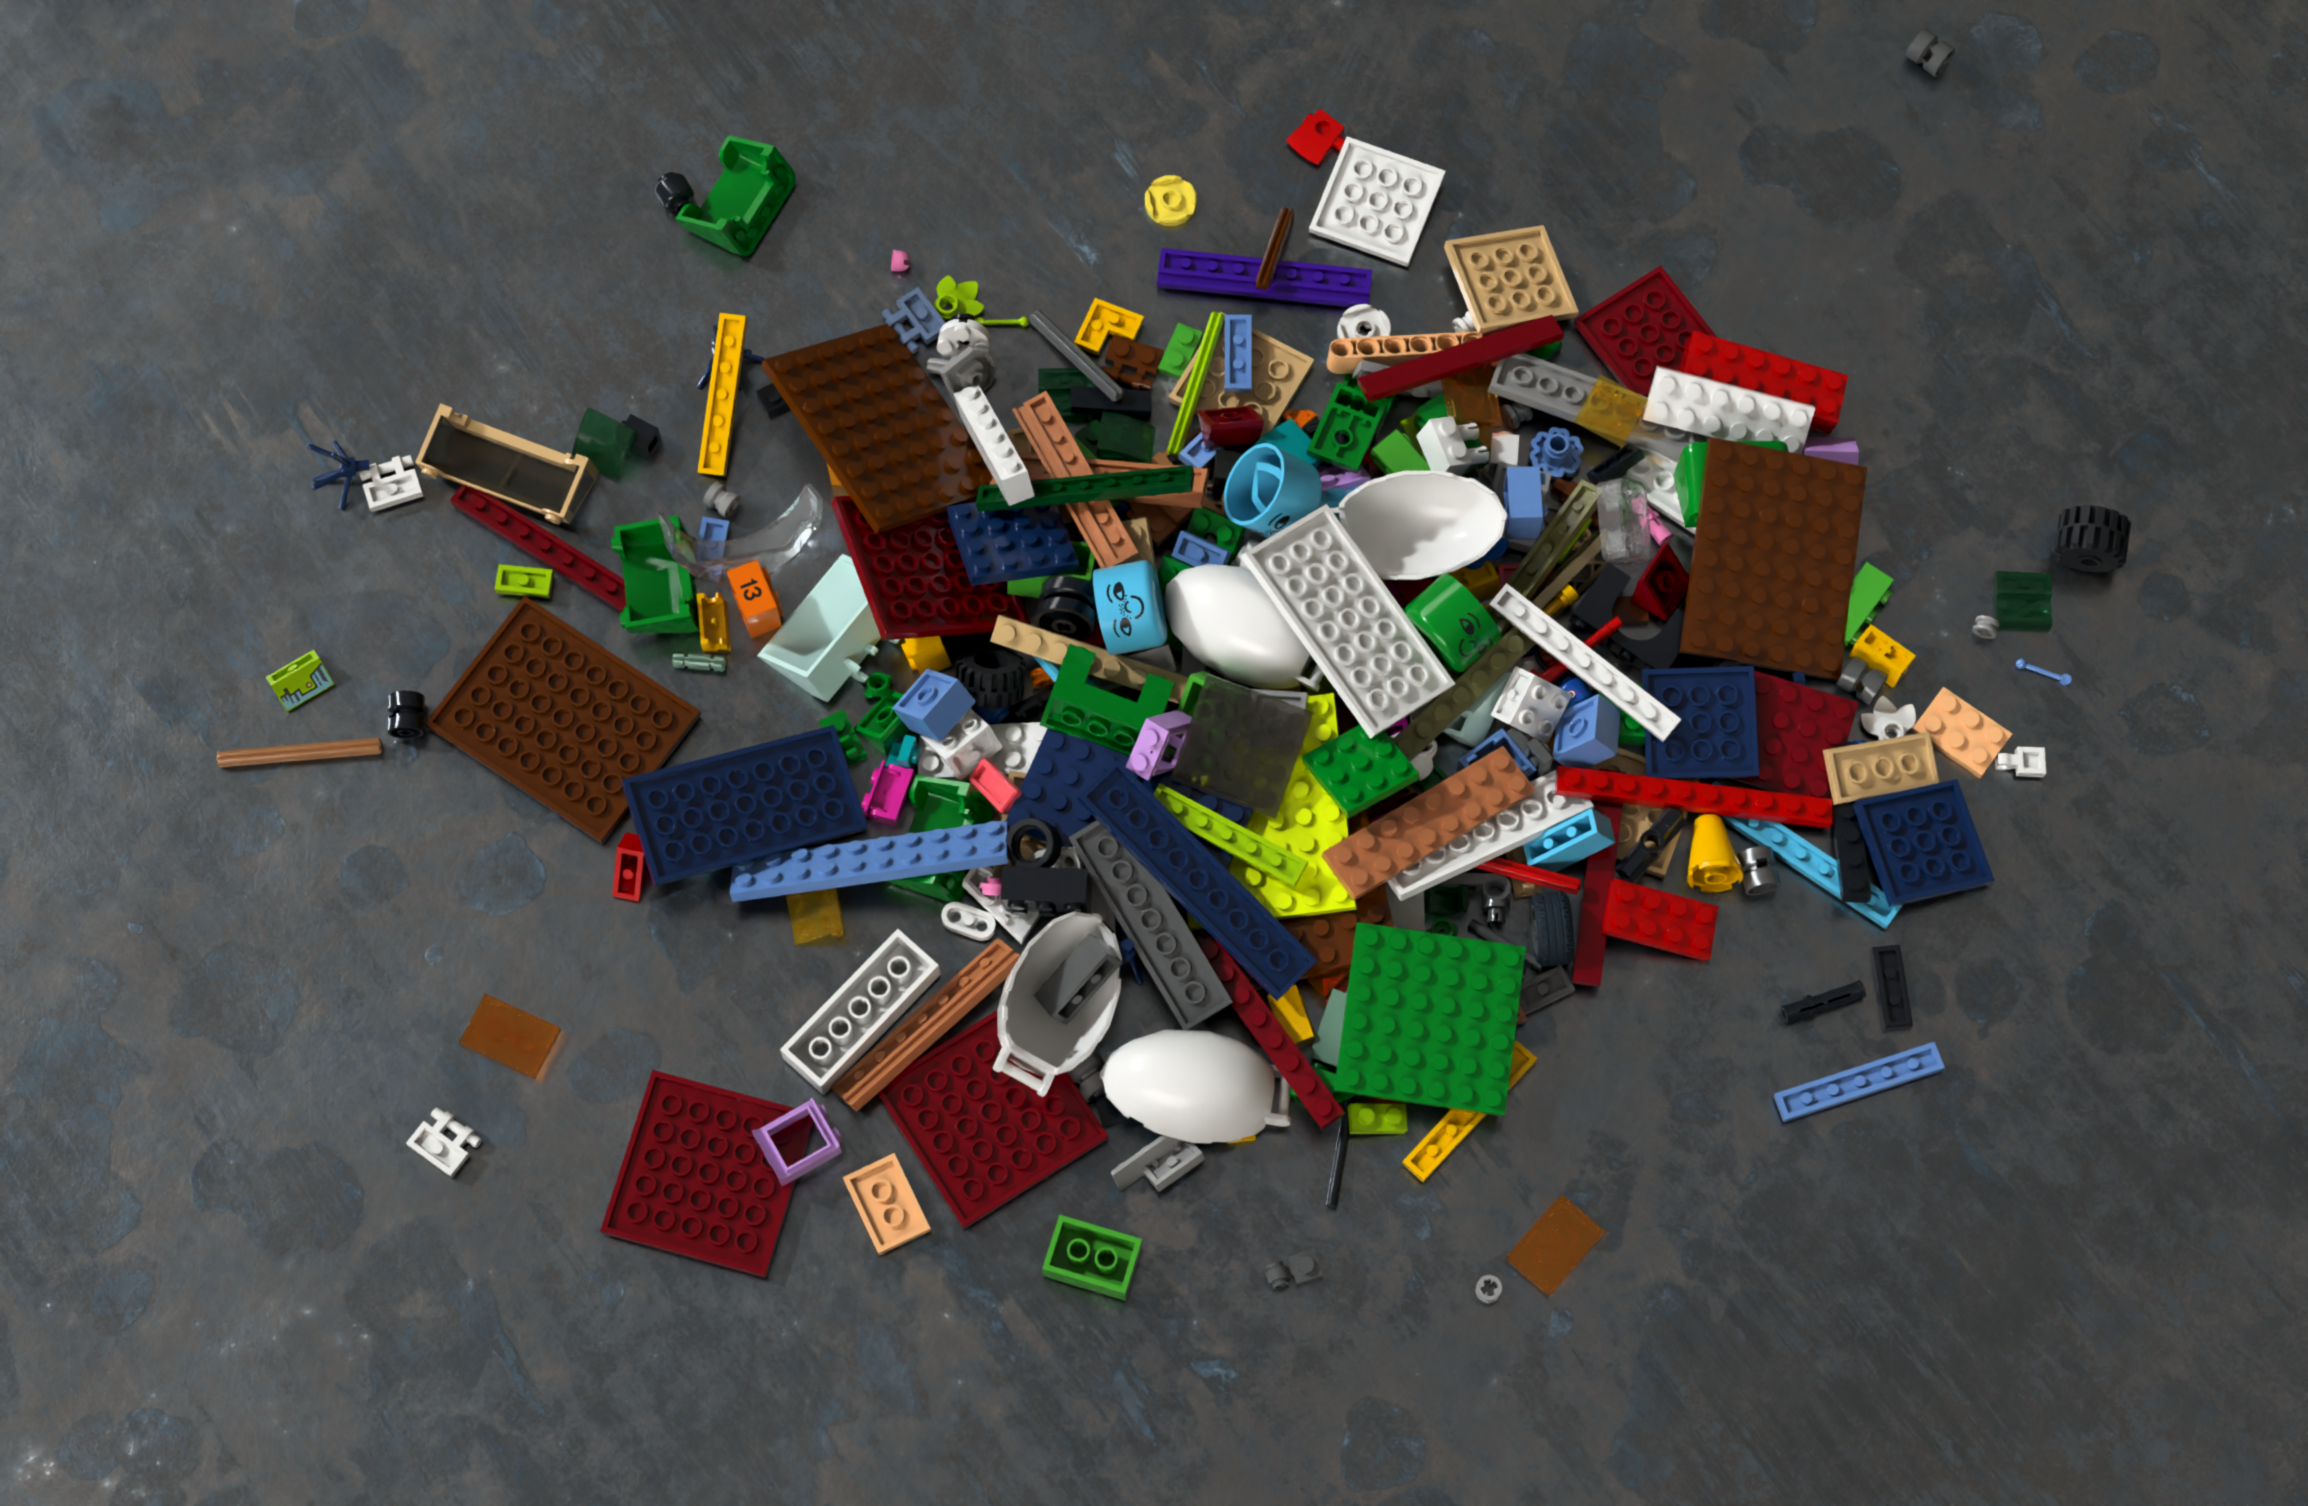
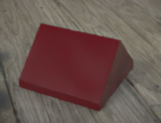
M1251 406L1198 410L1205 449L1252 445L1260 438L1264 420Z
M1663 543L1638 580L1631 598V602L1663 620H1669L1688 591L1689 575L1669 543Z

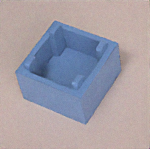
M1540 466L1507 467L1503 486L1504 509L1507 513L1505 521L1506 539L1539 538L1540 531H1544L1543 516L1547 515L1548 509L1547 505H1542L1543 494L1541 485L1546 483V476L1544 473L1540 474Z
M927 668L892 709L909 730L941 742L965 713L972 708L976 701L958 679Z
M1600 694L1564 710L1555 728L1553 759L1563 766L1587 769L1617 755L1621 710Z
M1503 728L1458 759L1457 771L1459 772L1504 746L1529 782L1535 779L1537 770Z

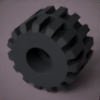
M2083 505L2065 509L2059 515L2054 557L2067 567L2086 572H2111L2114 569H2120L2126 563L2131 521L2124 514L2101 506Z

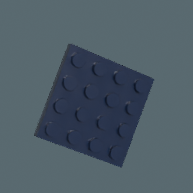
M976 502L946 507V516L971 586L1079 572V561L1057 504L978 512Z
M1754 666L1642 669V689L1681 719V722L1664 743L1644 728L1646 776L1673 780L1759 777Z
M1957 779L1863 799L1853 804L1889 907L1986 886L1995 881Z

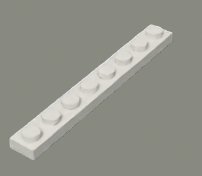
M1507 583L1489 604V607L1663 743L1681 722L1677 715Z

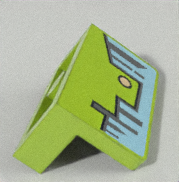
M314 649L266 677L286 711L292 710L334 685L332 678Z

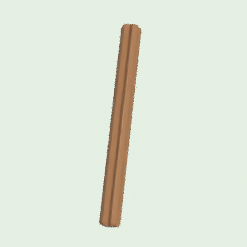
M380 738L227 750L217 752L216 760L219 767L372 755L382 753V741Z

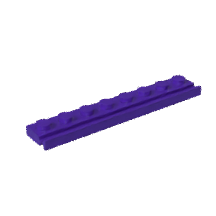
M1161 248L1157 287L1344 307H1352L1359 304L1369 305L1372 279L1371 269L1279 260L1270 287L1264 291L1263 289H1257L1255 286L1263 258Z

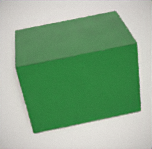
M890 690L891 696L889 698H880L854 727L857 734L885 756L890 752L892 744L898 743L909 731L908 727L892 709L904 694Z

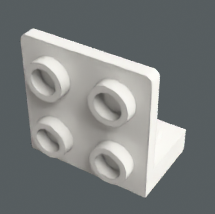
M1515 666L1491 716L1534 738L1536 737L1544 743H1548L1572 695L1548 681Z
M972 709L965 713L941 742L921 735L922 739L943 758L959 781L974 770L982 757L990 758L1003 747L991 727Z

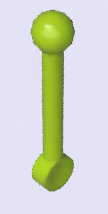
M1025 316L1020 319L1005 320L975 318V321L983 326L1020 324L1022 327H1026L1029 325V319Z

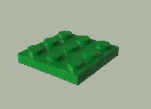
M1361 725L1352 728L1302 756L1303 764L1348 819L1419 780V772L1385 731L1370 739Z

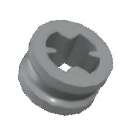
M1977 616L1975 619L1977 625L1973 626L1972 632L1985 639L1996 638V629L2000 625L1999 621L1989 616Z
M1493 1275L1481 1277L1476 1285V1295L1484 1303L1497 1301L1502 1292L1500 1280ZM1490 1282V1286L1492 1284L1496 1286L1493 1296H1487L1488 1292L1483 1294L1481 1290L1484 1289V1283Z

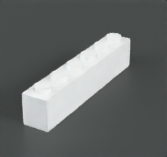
M979 384L966 387L962 391L954 393L960 418L1008 505L1011 506L1034 497L1028 471Z

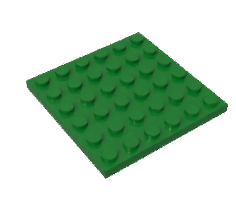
M1357 922L1334 1092L1504 1117L1526 947Z

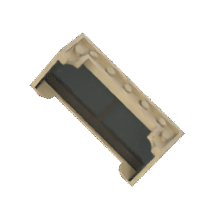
M440 403L415 462L422 469V474L434 479L438 475L546 515V520L554 524L560 525L561 521L570 524L599 474V470L589 458L576 454L574 458L570 453L564 454L471 420L467 415L463 414L462 416L458 413H452L454 410L452 407Z

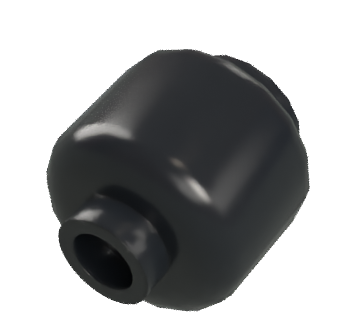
M669 172L661 176L657 181L655 194L667 211L680 212L684 205L692 202L694 191L683 174Z

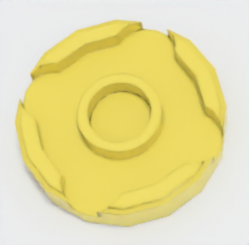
M1165 175L1155 179L1145 193V209L1149 217L1156 223L1164 226H1178L1187 222L1197 208V193L1193 185L1176 175Z

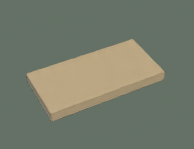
M1930 731L1823 750L1833 805L1940 783Z

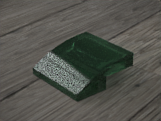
M1078 368L1038 369L1039 394L1047 391L1065 423L1093 421V414L1071 413L1070 410L1071 386L1092 388V381Z
M587 407L576 435L572 455L574 458L576 454L589 458L599 471L619 480L630 457L627 453L637 430Z
M1102 411L1097 456L1124 458V462L1151 464L1156 428L1130 416Z
M1995 571V619L2000 623L1999 628L2051 630L2053 622L2050 573Z

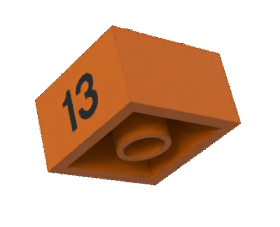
M758 560L726 571L732 593L751 638L780 628L782 626L780 617L784 616L777 592L773 590L767 568H761Z

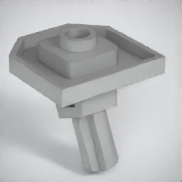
M969 346L958 356L952 355L950 360L930 358L927 361V371L941 375L956 407L954 393L979 384L984 392L991 386L997 370L989 351L984 347Z

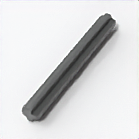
M1037 310L1030 315V323L1113 402L1123 398L1124 390L1045 314Z

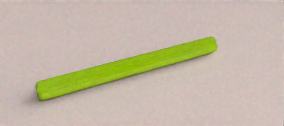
M1212 312L1210 314L1168 444L1167 454L1178 458L1179 453L1184 448L1224 323L1225 316L1222 313Z

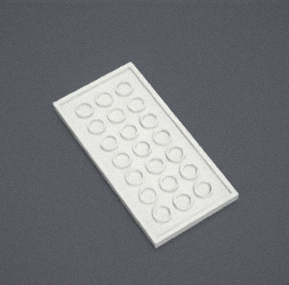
M1327 504L1249 549L1241 556L1370 739L1455 685L1453 679Z

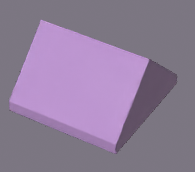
M1807 437L1802 451V455L1858 465L1859 450L1855 438Z

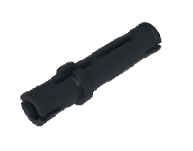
M1858 980L1815 996L1806 995L1803 996V1000L1780 1007L1781 1015L1785 1023L1808 1015L1811 1018L1817 1016V1012L1859 998H1865L1866 991L1863 983Z

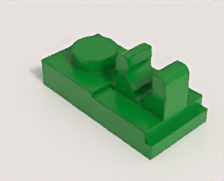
M844 709L819 720L821 728L835 726L848 768L868 759L867 753Z

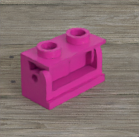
M882 760L880 768H875L871 777L872 790L870 793L866 792L862 801V809H864L866 819L898 828L909 798V788L915 778L913 769H907L894 764H888L886 767L885 761Z

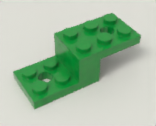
M1346 374L1342 384L1338 382L1307 449V455L1357 474L1371 442H1376L1397 394L1369 403L1357 384L1358 380L1352 379L1353 374ZM1344 434L1349 437L1350 441L1347 444H1338L1335 441V437Z
M1203 506L1202 508L1194 509L1186 531L1207 540L1210 533L1215 534L1217 537L1216 545L1232 552L1227 566H1230L1234 561L1246 528L1235 524L1228 517ZM1173 556L1163 557L1157 572L1163 601L1166 585L1182 570L1193 568L1194 566ZM1167 623V640L1164 644L1169 643L1171 649L1182 653L1183 643L1173 634L1170 625Z

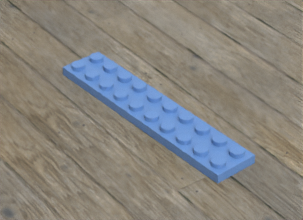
M1006 820L990 821L983 824L963 825L948 829H935L863 841L855 840L848 843L827 844L806 849L799 848L733 866L730 897L732 902L1009 864L1007 843H1005L1009 832L1008 824L1005 822Z

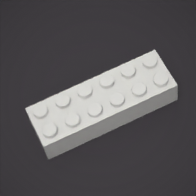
M897 929L780 1049L783 1059L821 1094L825 1095L831 1089V1086L862 1057L941 975L939 965Z

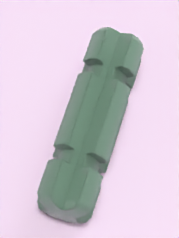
M676 651L673 654L672 664L675 668L688 666V669L709 671L713 668L714 671L723 672L726 669L727 660L724 655H714V657H711V654L700 653L685 655V652Z

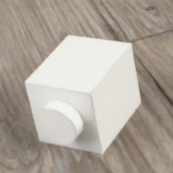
M1508 431L1492 433L1488 473L1496 474L1498 462L1517 466L1519 435H1513V433Z

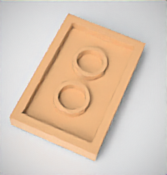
M1945 687L1941 689L1911 730L1914 734L1930 731L1934 748L1979 779L2013 734Z
M895 1153L842 1177L879 1256L931 1231Z

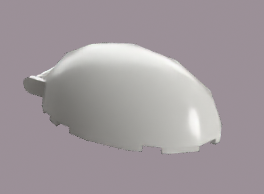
M1401 471L1385 475L1384 477L1364 483L1348 493L1339 503V507L1330 508L1335 516L1339 515V522L1379 578L1384 580H1421L1459 570L1484 557L1501 539L1507 518V513L1495 492L1473 478H1465L1445 471Z
M1206 564L1182 570L1166 585L1163 602L1171 630L1196 659L1227 679L1255 688L1272 690L1290 689L1302 684L1318 692L1320 688L1318 684L1324 673L1316 665L1309 679L1303 677L1313 658L1251 570L1236 566Z
M1073 911L1053 919L1029 941L1004 984L997 1009L998 1038L1002 1048L995 1061L993 1070L998 1073L1002 1071L1036 1090L1037 1095L1044 1097L1048 1092L1055 1075L1073 1070L1091 1055L1098 1042L1102 1040L1110 1027L1120 995L1121 978L1119 979L1118 967L1067 1025L1052 1018L1033 996L1089 933L1106 942L1122 961L1115 932L1112 934L1111 930L1102 922L1103 918L1096 913L1086 914ZM1007 1059H1010L1012 1062H1014V1063H1015L1017 1066H1019L1020 1068H1018V1067H1016L1015 1065L1009 1063V1062L1007 1061ZM1024 1070H1027V1071H1029V1072H1032V1073H1034V1074H1037V1075H1039V1076H1042L1043 1079L1040 1080V1079L1034 1077L1033 1075H1031V1074L1025 1072Z
M1162 1030L1133 1039L1111 1052L1100 1072V1077L1103 1080L1107 1094L1106 1097L1125 1117L1134 1118L1143 1123V1127L1154 1133L1186 1142L1212 1144V1142L1229 1141L1231 1143L1239 1141L1244 1137L1256 1135L1265 1128L1266 1124L1286 1127L1291 1123V1118L1288 1116L1291 1087L1277 1067L1270 1065L1260 1053L1241 1041L1210 1031ZM1275 1077L1281 1078L1277 1114L1271 1113Z

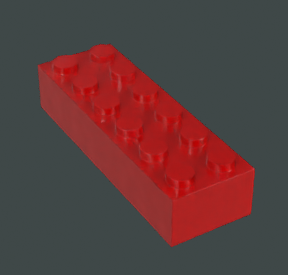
M1693 331L1686 342L1680 366V372L1812 405L1815 407L1809 429L1830 435L1838 424L1848 375L1697 331Z

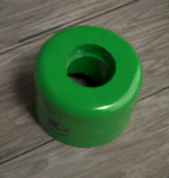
M1447 573L1439 576L1404 608L1405 614L1440 663L1454 673L1464 672L1502 638L1497 624L1481 603L1458 580Z

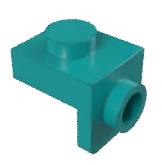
M905 735L902 744L893 743L886 767L888 764H894L914 770L915 764L919 763L921 757V748L918 746L916 737Z

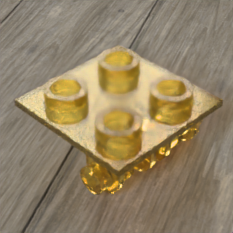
M1600 375L1574 423L1623 447L1636 421L1641 417L1648 399Z
M837 888L786 895L795 946L832 934V937L843 935L842 931L845 930L842 922V911L838 900Z

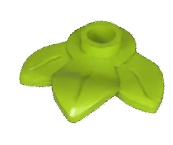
M947 275L938 283L936 289L938 299L935 301L934 308L944 320H951L954 315L965 313L976 317L984 310V305L976 301L978 294V283L976 281H968L956 285L953 278ZM945 306L952 307V309L948 311L944 310L943 308Z

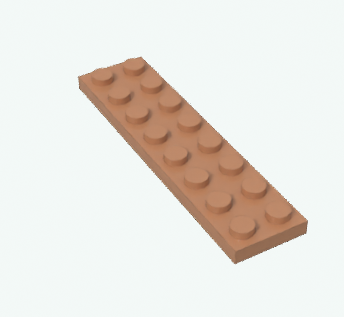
M1504 746L1325 850L1322 853V858L1352 900L1355 901L1531 796L1535 788Z

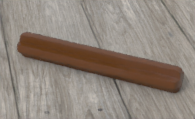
M1283 207L1280 210L1256 278L1255 286L1257 289L1265 291L1270 287L1294 219L1295 212L1292 208Z

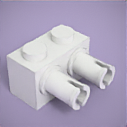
M1453 416L1430 419L1416 435L1430 470L1445 471L1462 476L1470 465L1487 463L1489 451L1482 452L1486 451L1487 447L1480 446L1467 449L1464 441L1478 439L1479 428H1476L1477 424L1456 425Z

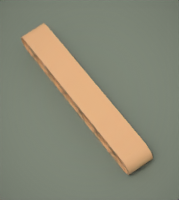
M1476 331L1341 338L1331 342L1326 365L1335 374H1353V369L1361 360L1392 367L1499 331L1478 334ZM1499 361L1492 362L1480 367L1497 366Z

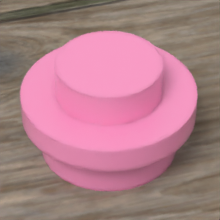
M985 877V882H980L979 886L982 887V894L1001 895L1002 878Z

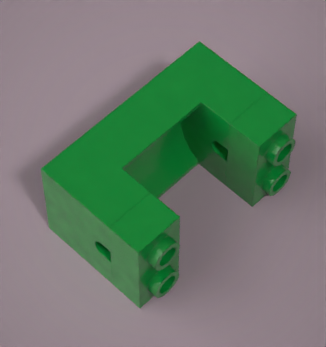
M1069 644L1040 726L1062 734L1087 739L1130 757L1146 718L1164 713L1174 682L1166 680L1162 676L1148 673L1137 702L1086 684L1085 681L1096 653L1088 651L1084 647Z

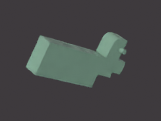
M1332 989L1309 1057L1337 1067L1347 991L1345 993Z

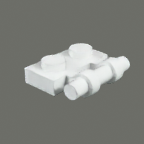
M411 455L402 458L400 456L392 457V461L379 465L373 463L369 465L370 470L359 471L362 481L371 478L373 482L363 484L371 512L423 496L415 468L404 471V468L414 465ZM393 471L396 472L395 475L381 479L380 475H384Z
M436 1107L430 1115L437 1120L435 1125L432 1127L423 1121L406 1144L453 1178L470 1156L468 1152L462 1149L463 1146L468 1143L472 1147L477 1148L481 1144L482 1139L474 1134V1129L468 1125L464 1127L456 1121L455 1116L449 1111L444 1112ZM447 1128L457 1135L453 1142L442 1134Z

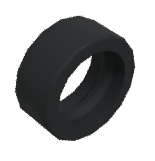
M1026 818L1019 820L1011 827L1005 841L1007 843L1008 858L1012 865L1018 867L1051 868L1061 854L1062 842L1060 834L1053 825L1040 819ZM1031 829H1039L1044 832L1047 840L1045 853L1035 862L1025 860L1021 856L1020 851L1021 840L1024 834Z

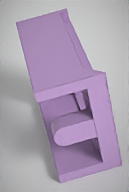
M1179 709L1146 718L1126 768L1147 781L1152 776L1172 770L1183 773L1203 724ZM1168 744L1177 748L1173 760L1163 755Z
M813 1098L762 1128L752 1130L756 1142L759 1143L782 1187L842 1153L839 1145L843 1142L841 1135L836 1127L830 1129L826 1122L830 1118L822 1103L816 1105ZM810 1114L827 1145L787 1167L770 1136Z

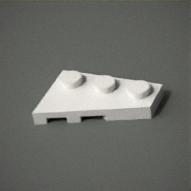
M989 866L970 869L963 879L962 887L1022 945L1040 918L1039 912L1028 911V914L1023 916L1011 914V911H1007L1002 903L1001 895L982 894V887H979L980 882H985V877H992L993 869Z

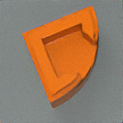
M1288 409L1284 411L1281 419L1284 422L1293 419L1302 428L1307 423L1318 420V415L1308 409Z

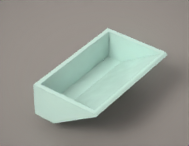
M842 554L757 655V657L810 695L825 702H828L849 676L865 683L869 676L859 671L861 668L859 664L867 654L875 656L879 651L875 645L881 639L851 557ZM901 639L888 640V641H890V642H892V643H894V644H897Z

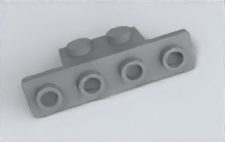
M1161 1135L1131 1158L1119 1164L1111 1171V1175L1121 1191L1142 1176H1145L1157 1191L1160 1192L1204 1161L1205 1158L1194 1143Z

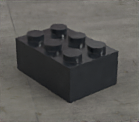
M1003 866L1001 901L1006 910L1011 911L1013 915H1027L1028 911L1039 912L1040 916L1047 917L1055 916L1056 912L1068 914L1076 911L1091 914L1093 880L1088 869Z

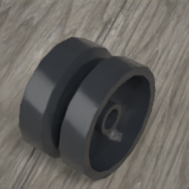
M1056 576L1047 579L1042 583L1035 617L1036 626L1079 641L1089 638L1094 632L1097 617L1093 585L1083 579L1071 576Z

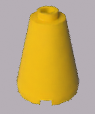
M1703 813L1694 821L1687 873L1688 884L1693 889L1694 885L1700 887L1701 892L1718 893L1732 889V883L1737 880L1739 884L1742 882L1744 877L1743 868L1722 818L1719 815Z

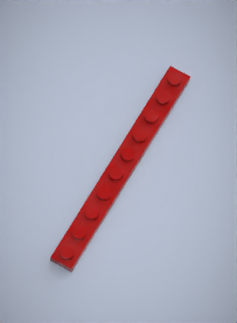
M1558 766L1556 769L1555 795L1664 809L1670 807L1680 811L1828 829L1832 825V799L1567 766Z

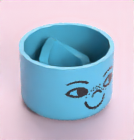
M1262 443L1255 445L1238 459L1228 476L1224 490L1225 512L1228 518L1235 524L1268 539L1318 509L1322 495L1321 479L1316 468L1309 462L1272 444Z
M1147 560L1095 569L1093 571L1095 603L1102 636L1109 655H1118L1162 646L1167 640V621L1162 592L1153 564Z

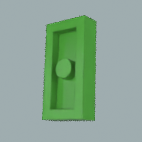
M1178 323L1158 366V372L1179 380L1195 355L1203 337V332Z

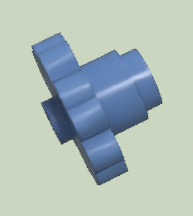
M1552 427L1548 433L1539 432L1531 441V452L1528 461L1531 466H1540V471L1551 473L1550 480L1555 481L1558 477L1563 479L1564 475L1566 477H1573L1576 471L1580 469L1582 464L1580 457L1584 449L1578 437H1569L1567 429Z

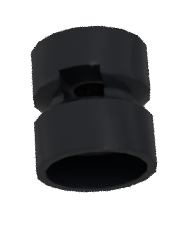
M407 690L389 694L388 711L392 714L388 717V734L390 736L400 739H413L424 734V718L421 716L424 713L425 696L423 694Z

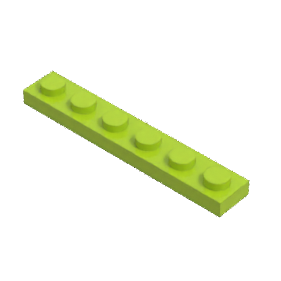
M1159 783L1153 794L1193 835L1293 888L1296 887L1308 865V861L1161 783Z

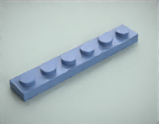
M1931 1042L1775 1093L1774 1099L1783 1122H1787L1943 1071L1945 1067L1935 1042Z

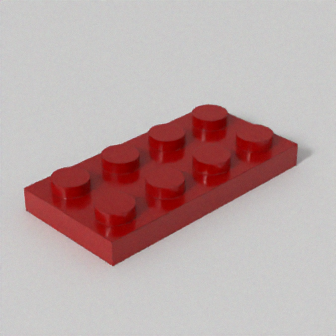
M1613 878L1610 880L1602 934L1708 961L1711 957L1719 906Z

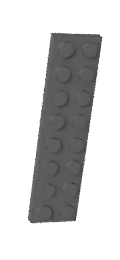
M1097 820L1070 836L1069 840L1126 935L1133 941L1135 950L1183 1030H1190L1234 1003L1168 891Z

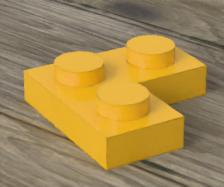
M1095 298L1074 343L1081 350L1099 356L1109 334L1135 341L1144 322V316Z

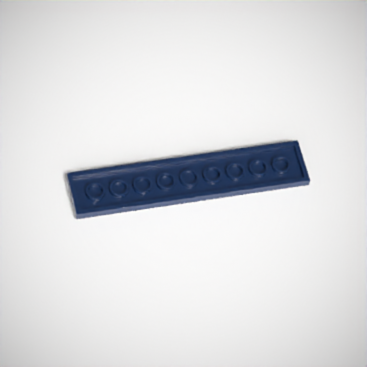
M1118 759L1078 796L1077 800L1276 1001L1317 962L1301 943Z

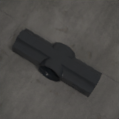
M1667 807L1653 825L1642 833L1639 841L1615 868L1620 878L1631 883L1637 882L1687 823L1681 813L1676 809ZM1648 841L1654 842L1658 848L1649 850L1644 846V843Z

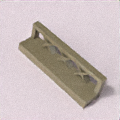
M1608 529L1596 530L1538 588L1529 601L1541 610L1550 600L1555 599L1554 596L1568 582H1570V586L1574 588L1579 596L1600 575L1607 563H1612L1620 555L1610 543L1614 538ZM1604 547L1609 555L1603 561H1595V555ZM1586 564H1589L1588 576L1585 579H1576V574ZM1561 607L1551 618L1554 620L1565 608Z

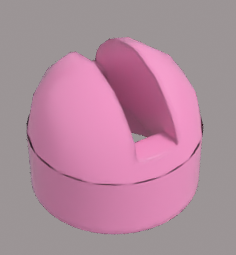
M893 250L891 271L902 272L907 270L910 264H904V260H911L909 254L904 251Z

